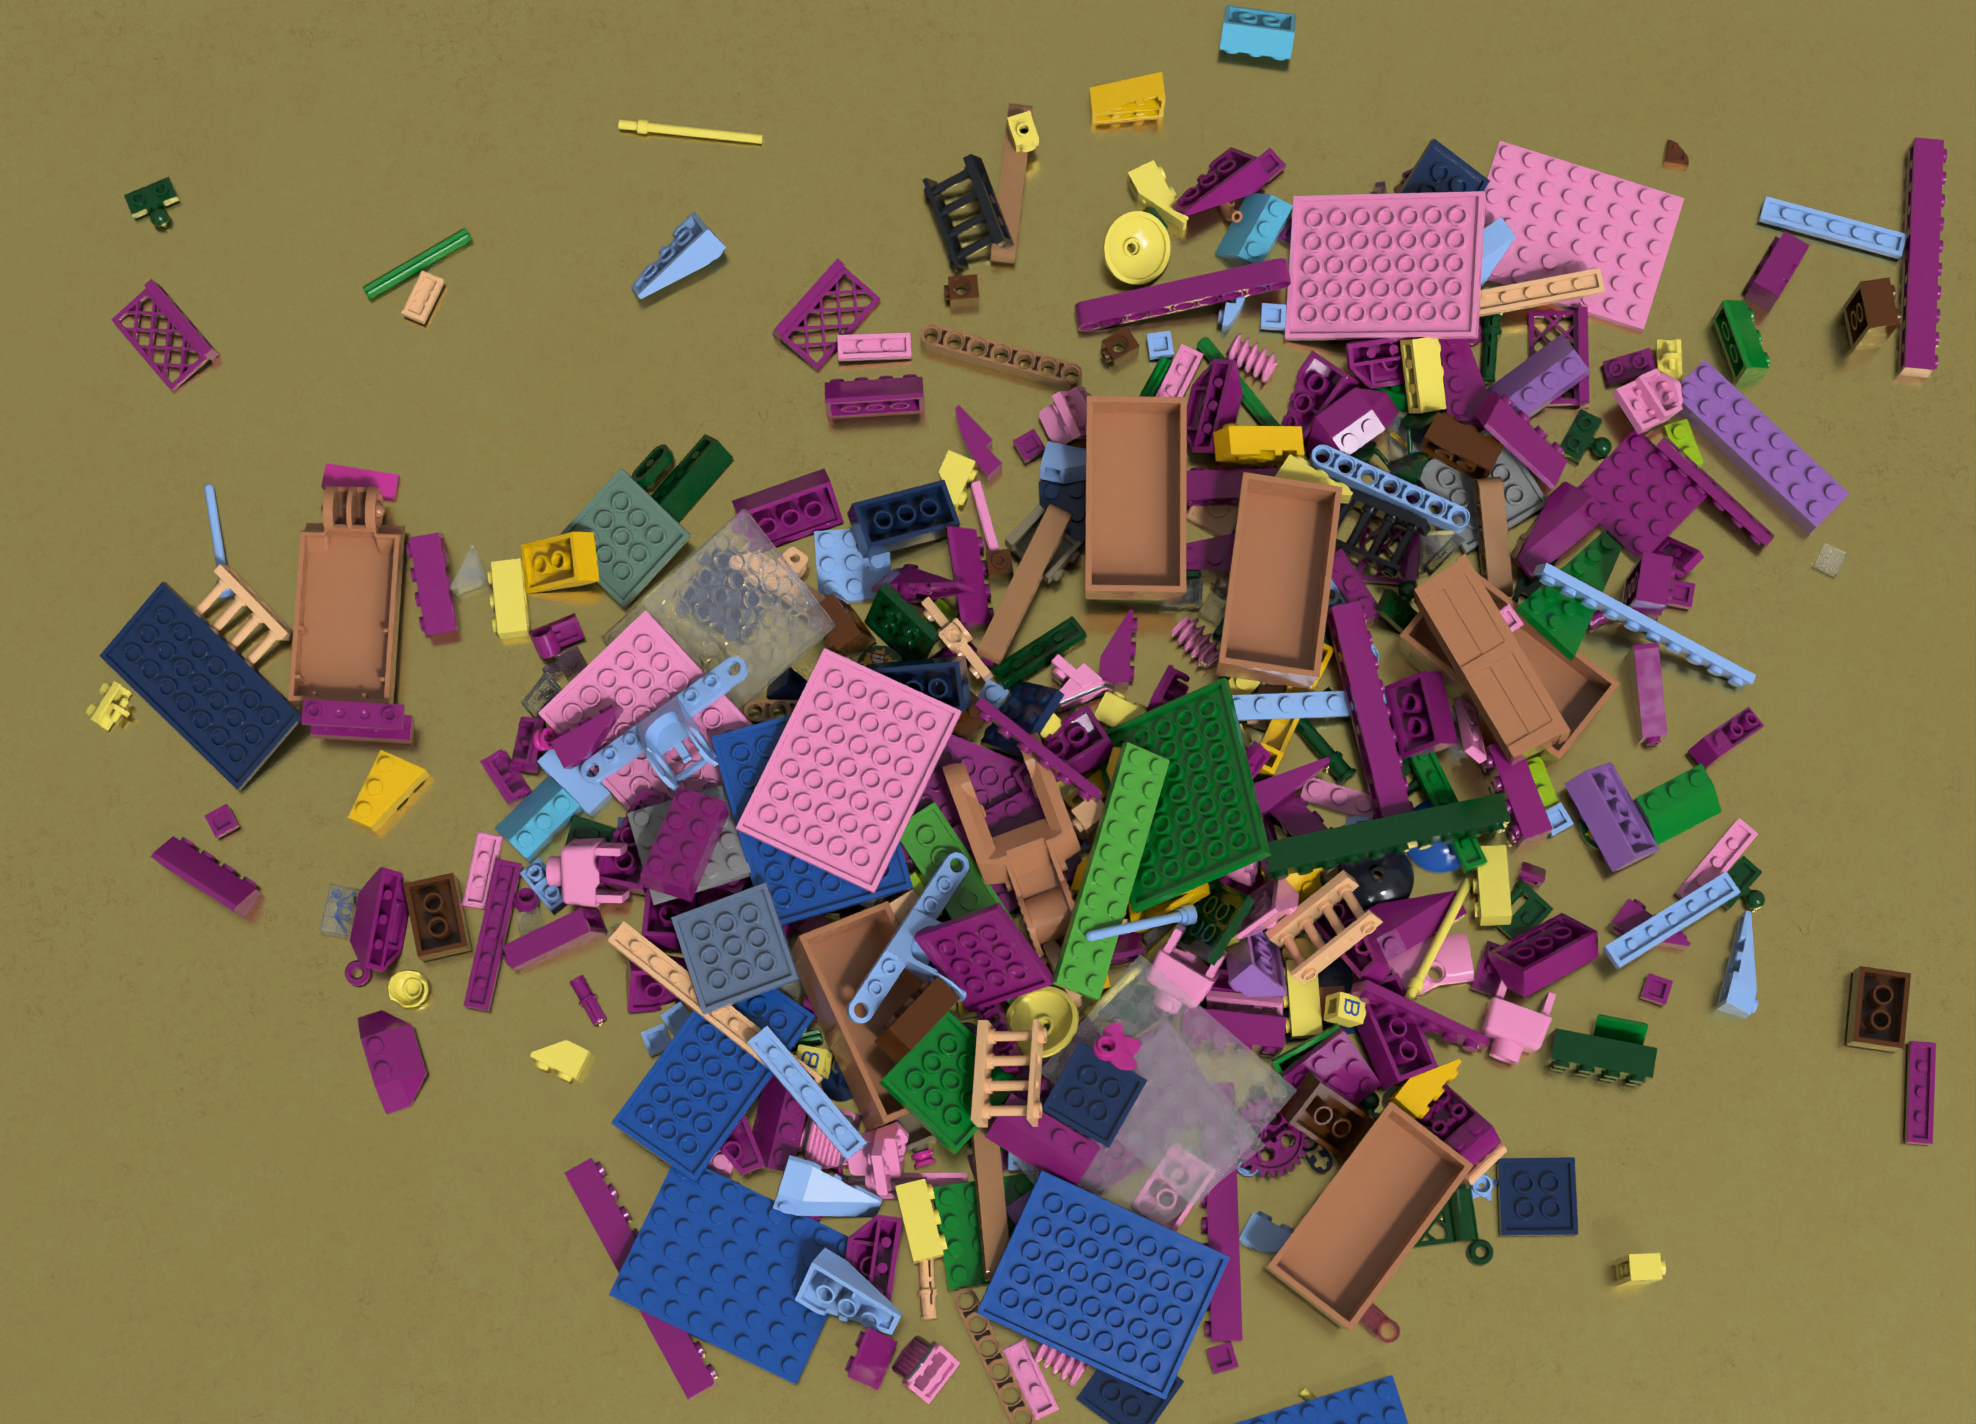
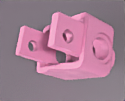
M605 838L572 840L561 849L560 856L549 857L546 867L548 885L562 886V900L568 905L598 907L601 903H623L629 898V890L608 889L607 885L600 883L597 865L600 856H621L628 850L627 843H608Z
M1182 924L1175 928L1168 942H1165L1159 948L1146 974L1147 982L1156 987L1151 997L1152 1002L1172 1014H1177L1183 1004L1189 1008H1196L1202 1002L1220 976L1217 971L1228 954L1224 950L1223 956L1216 962L1215 966L1210 965L1209 967L1202 959L1177 948L1176 945L1187 928Z
M1500 978L1495 996L1487 1002L1480 1033L1490 1037V1040L1493 1041L1489 1052L1491 1057L1517 1065L1522 1051L1534 1054L1541 1048L1552 1022V1018L1549 1015L1556 994L1548 992L1545 995L1540 1013L1503 1000L1507 987Z

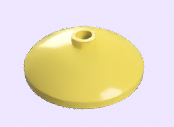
M1142 211L1127 212L1118 216L1106 230L1102 245L1103 258L1112 275L1124 283L1135 285L1151 282L1163 272L1168 263L1171 248L1168 232L1161 221L1155 216ZM1129 243L1132 246L1130 252L1127 250V246Z
M1051 986L1017 997L1006 1013L1013 1031H1032L1033 1019H1038L1044 1028L1050 1027L1047 1031V1042L1043 1043L1042 1058L1052 1056L1064 1049L1073 1039L1079 1024V1013L1073 999L1063 990ZM1017 1041L1023 1055H1031V1041Z

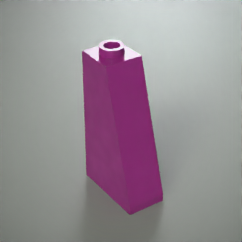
M1657 642L1633 645L1625 659L1638 743L1646 742L1647 746L1658 745L1667 736L1659 644Z
M580 908L503 945L502 947L505 952L503 957L511 969L522 970L608 934L599 910Z

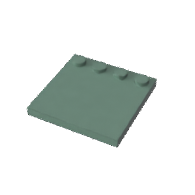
M622 468L615 473L560 533L561 535L569 532H594L599 573L598 583L624 608L636 598L692 537L671 514Z

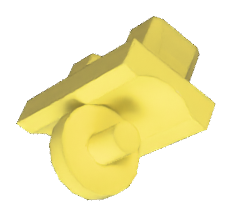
M1657 339L1655 344L1656 367L1658 371L1664 372L1682 382L1681 339Z
M115 681L113 684L104 682L99 690V694L104 697L100 705L93 702L86 710L91 720L109 731L114 722H117L121 715L126 718L130 715L125 710V707L129 703L128 699L132 692Z

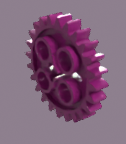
M1269 1094L1264 1095L1263 1102L1258 1096L1254 1097V1105L1249 1100L1244 1102L1246 1110L1241 1107L1237 1108L1236 1110L1240 1117L1232 1116L1231 1119L1236 1125L1228 1127L1230 1131L1234 1132V1135L1227 1137V1140L1234 1141L1235 1143L1229 1150H1237L1238 1152L1233 1159L1238 1160L1242 1158L1243 1162L1240 1167L1245 1168L1249 1165V1174H1253L1258 1170L1259 1178L1264 1177L1266 1172L1269 1179L1274 1178L1275 1171L1279 1177L1284 1176V1168L1289 1173L1293 1172L1292 1163L1297 1166L1301 1165L1302 1163L1298 1156L1306 1157L1307 1154L1302 1148L1310 1146L1308 1142L1304 1141V1138L1308 1136L1289 1124L1280 1114L1279 1110L1287 1099L1280 1103L1278 1095L1274 1096L1272 1101ZM1269 1112L1277 1115L1278 1121L1275 1126L1271 1125L1267 1120ZM1287 1123V1128L1272 1136L1271 1140L1263 1142L1254 1150L1250 1149L1251 1145L1266 1137L1267 1133L1275 1131L1281 1125ZM1248 1126H1253L1257 1131V1136L1254 1140L1250 1139L1246 1134ZM1283 1134H1288L1291 1137L1292 1143L1289 1147H1285L1281 1142ZM1263 1147L1267 1148L1271 1153L1268 1161H1264L1260 1156V1151Z

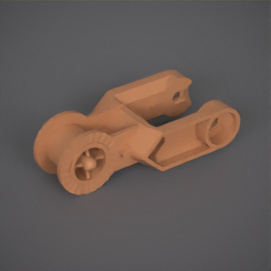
M1038 731L1030 734L1042 744ZM1021 750L1033 782V792L1035 797L1039 799L1046 818L992 838L985 819L987 816L986 812L979 803L966 765L960 763L942 766L985 885L1005 883L1008 892L1015 890L1014 894L1023 916L1020 921V928L1029 933L1038 956H1045L1041 945L1066 935L1076 899L1073 898L1065 874L1062 872L1068 870L1065 861L1081 850L1052 769L1050 768L1047 771L1037 763V756L1033 753L1027 755Z

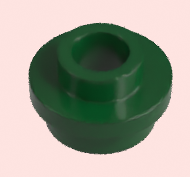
M1478 1239L1469 1245L1467 1255L1472 1263L1485 1265L1493 1257V1248L1488 1241ZM1477 1248L1484 1250L1483 1257L1476 1255L1475 1251Z

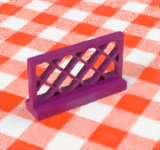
M838 258L775 327L772 333L816 371L838 348L837 341L825 342L824 329H838L839 335H849L881 299L845 268V264ZM843 275L852 281V290L839 291L838 281ZM835 285V291H830ZM853 294L854 307L840 308L839 295ZM856 294H866L873 301L868 306L857 307ZM826 295H836L837 308H823L822 299ZM819 303L820 309H814ZM854 311L855 321L852 324L841 325L840 312ZM857 311H863V312L858 316ZM837 312L838 325H824L823 313ZM820 313L821 326H807L806 317L808 314ZM803 321L804 326L798 327L800 323ZM843 328H848V329L842 334V329H843ZM804 330L805 343L795 344L788 338L793 331ZM807 330H821L822 343H808ZM826 346H831V348L826 352ZM809 347H822L823 357L818 362L809 356Z
M150 279L144 285L146 289L111 320L170 390L174 392L209 359L213 361L219 353L164 288L156 281ZM149 296L153 301L152 312L141 311V302ZM127 315H135L134 328H127L120 321ZM140 315H152L150 328H139ZM157 316L167 317V329H156ZM139 332H150L149 345H140L138 343ZM155 333H166L165 346H154ZM172 333L183 336L182 347L171 346ZM154 350H165L164 363L154 362ZM170 350L182 351L180 364L169 363ZM187 351H196L200 358L194 364H186ZM169 367L180 368L179 377L172 383L168 378Z
M1578 307V310L1529 312V357L1537 352L1534 346L1541 339L1547 344L1551 342L1545 335L1555 327L1565 338L1574 344V350L1589 369L1588 307ZM1563 317H1573V325L1567 331L1557 324ZM1534 318H1545L1551 324L1541 333L1534 326ZM1572 331L1574 334V338L1569 335ZM1534 332H1535L1537 335H1539V336H1538L1537 338H1535V339H1534ZM1589 375L1572 387L1575 399H1564L1559 396L1547 406L1580 405V408L1590 407Z
M1383 487L1387 493L1392 494L1396 492L1394 487ZM1408 495L1409 503H1418V499L1415 496ZM1368 525L1366 526L1361 535L1360 549L1367 551L1366 543L1373 537L1376 538L1382 525L1375 531ZM1392 527L1391 531L1395 536L1382 545L1378 555L1386 550L1392 557L1394 553L1388 547L1398 538L1401 541L1402 535L1405 533L1404 528L1397 532ZM1422 535L1414 536L1404 554L1403 563H1399L1405 573L1404 579L1399 577L1390 578L1388 576L1379 577L1383 574L1381 570L1374 576H1363L1364 567L1368 564L1359 561L1358 574L1363 582L1401 584L1404 581H1411L1418 587Z

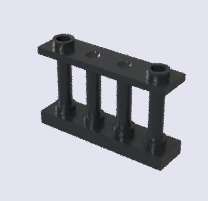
M973 154L963 158L966 165L964 170L940 183L929 178L923 179L925 196L932 204L949 250L948 258L953 266L964 270L969 268L966 257L994 244L1007 249L1014 245L982 158ZM970 179L974 186L972 192L946 205L941 193ZM976 200L979 201L982 208L980 214L954 227L949 214ZM986 222L990 229L989 235L962 248L958 236Z
M1349 487L1353 495L1348 504H1340L1338 529L1348 510L1353 508V506L1361 509L1362 514L1347 542L1336 538L1335 550L1343 549L1346 555L1380 569L1384 575L1390 578H1395L1396 576L1404 579L1405 573L1399 563L1414 536L1420 534L1426 537L1431 528L1427 519ZM1378 516L1383 519L1384 523L1368 552L1355 547L1371 517ZM1399 525L1404 527L1405 533L1390 561L1377 556L1392 527Z

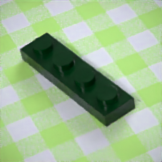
M1071 616L1001 661L999 665L996 664L990 668L991 673L1002 688L1006 690L1054 659L1057 654H1062L1087 638L1086 632L1076 619Z

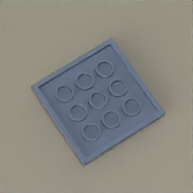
M766 882L671 918L704 1015L800 980L769 885Z

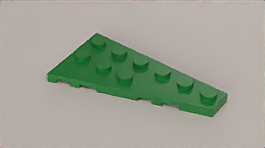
M1603 531L1560 570L1603 593L1622 547ZM1544 584L1516 609L1518 614L1570 661L1575 657L1595 609L1582 605L1581 600L1563 595L1561 589Z

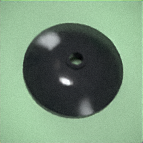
M1392 852L1385 854V857L1377 860H1371L1370 857L1361 859V862L1353 865H1347L1346 862L1341 863L1339 873L1344 870L1359 884V887L1354 892L1363 910L1377 903L1409 898L1414 885V872L1405 853L1395 855ZM1380 871L1383 877L1381 879H1376L1374 877V872Z

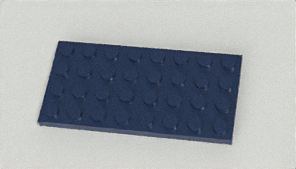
M166 582L160 583L100 654V657L237 790L243 789L302 720V713Z

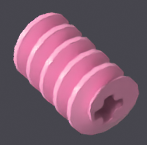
M1237 334L1226 352V355L1229 354L1228 359H1237L1238 368L1246 364L1245 372L1247 373L1254 368L1253 376L1256 378L1262 374L1261 381L1265 383L1271 377L1280 359L1274 361V352L1267 357V348H1263L1258 352L1259 343L1256 342L1250 347V338L1241 342L1242 334Z
M1188 615L1173 628L1171 636H1179L1177 643L1180 645L1186 643L1184 651L1193 650L1190 655L1191 659L1199 657L1197 665H1206L1205 668H1207L1218 659L1220 649L1216 650L1215 647L1219 641L1216 640L1210 643L1209 639L1212 634L1203 635L1205 626L1197 628L1196 624L1199 619L1196 618L1190 621L1191 615Z
M1039 1343L1034 1351L1036 1353V1363L1045 1359L1043 1366L1045 1369L1054 1365L1052 1374L1055 1375L1061 1370L1062 1381L1069 1376L1071 1377L1070 1386L1076 1384L1088 1364L1085 1365L1084 1362L1043 1343Z

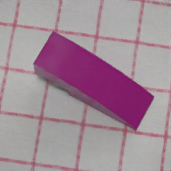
M958 405L955 408V415L962 444L969 458L976 461V469L988 483L1002 470V462L989 450L992 447V438Z

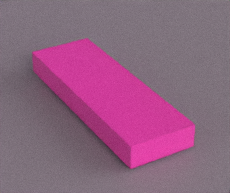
M326 463L321 487L322 489H325L326 486L380 487L382 498L395 500L399 475Z

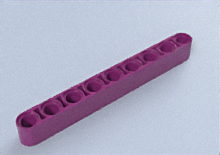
M1277 258L1077 303L1074 308L1078 329L1080 331H1091L1283 289L1291 285L1287 260Z

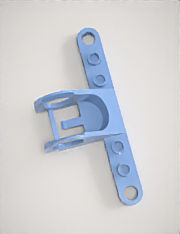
M738 656L726 659L586 760L581 767L582 778L590 784H600L613 773L615 774L645 752L648 761L658 776L668 787L677 791L678 787H680V782L707 763L714 767L719 764L715 758L717 756L693 717L729 692L736 684L742 680L744 681L745 677L748 676L747 673H749L747 663ZM736 663L740 664V672L734 676L730 675L731 666H734L733 664ZM689 737L702 758L676 776L665 759L664 754L675 747L685 764L689 762L692 756L683 740ZM599 766V773L595 777H589L590 767Z
M955 852L943 859V862L935 871L848 1003L846 1014L851 1022L861 1024L872 1018L904 968L923 982L927 979L932 982L934 980L933 977L937 978L939 976L960 997L957 1002H961L966 998L967 994L964 990L939 974L936 969L928 966L930 959L914 939L916 932L941 923L936 920L968 872L969 862L965 855ZM952 859L961 862L962 866L958 873L953 872L950 868ZM857 1003H861L866 1007V1014L862 1018L857 1017L854 1013V1007Z

